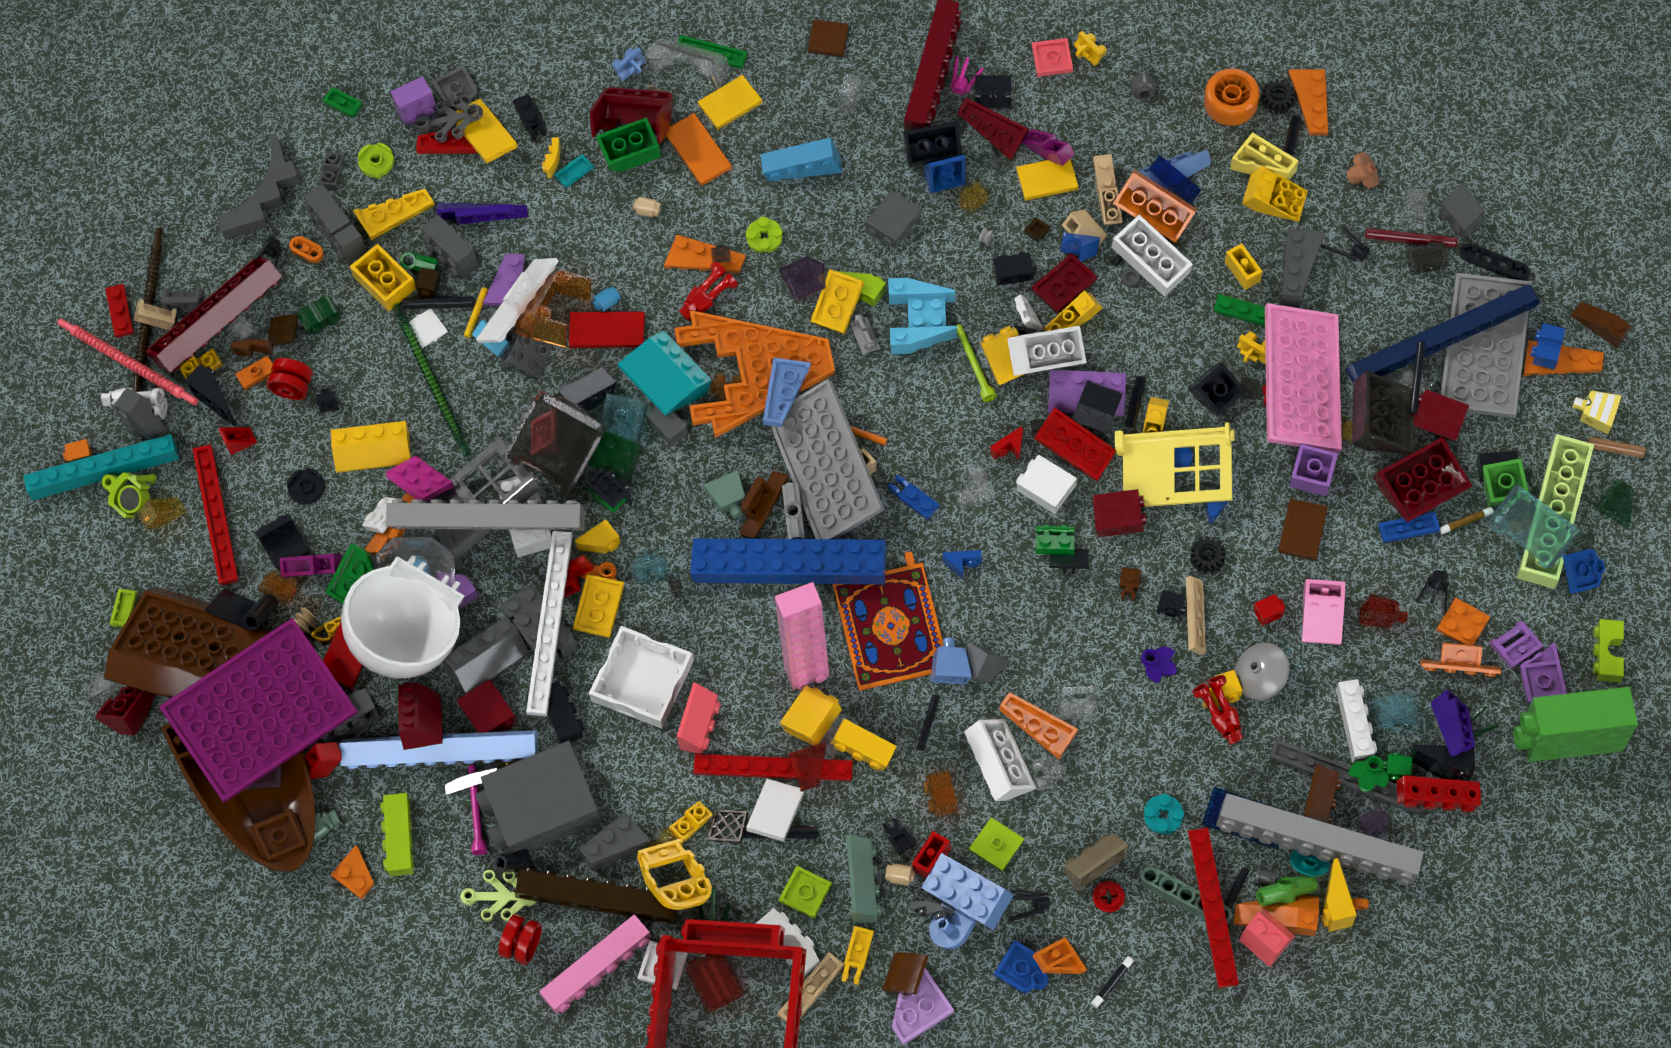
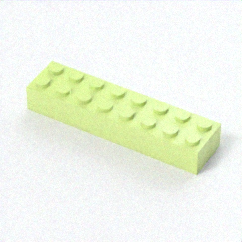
M1556 434L1517 579L1552 589L1556 588L1564 563L1563 555L1567 551L1594 444Z

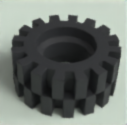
M1276 79L1275 83L1271 80L1269 84H1265V88L1263 87L1261 103L1262 105L1264 104L1265 109L1269 108L1268 112L1271 113L1274 110V114H1277L1278 111H1280V114H1283L1284 110L1287 112L1293 106L1295 98L1293 86L1290 87L1289 82L1285 84V80L1279 82V79ZM1279 92L1285 96V99L1276 101L1271 98V95Z
M1206 536L1205 540L1199 538V542L1197 540L1194 542V546L1192 545L1190 561L1193 563L1194 568H1198L1197 571L1201 572L1203 570L1204 574L1210 571V574H1212L1214 570L1217 572L1220 567L1222 568L1226 550H1224L1225 547L1221 545L1220 540L1216 542V538L1212 537V540H1209V536ZM1206 549L1212 550L1215 553V558L1212 561H1205L1200 556L1201 552Z

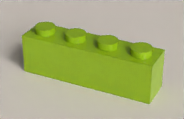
M407 793L383 795L380 809L381 814H384V821H381L382 833H385V840H382L383 851L386 852V859H383L384 870L388 872L390 877L414 874L410 798Z

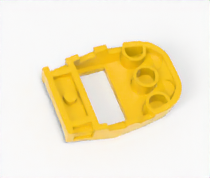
M681 838L638 850L637 855L645 884L664 907L673 910L688 909L704 904L708 901L712 889L709 878L705 877L703 865L697 863L694 859L695 855L691 850H685L682 847L683 841ZM682 860L691 878L658 888L655 880L649 873V869Z

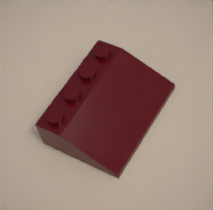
M1443 437L1386 467L1373 476L1382 494L1406 522L1415 519L1472 487V484Z

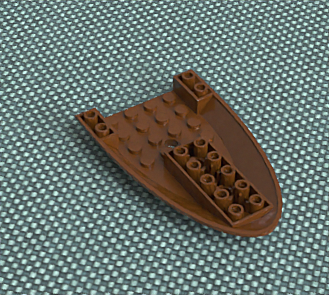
M158 587L145 590L109 649L104 679L172 698L271 631L262 626L255 631H251L207 613L205 608L210 603ZM185 636L182 640H175L176 637Z

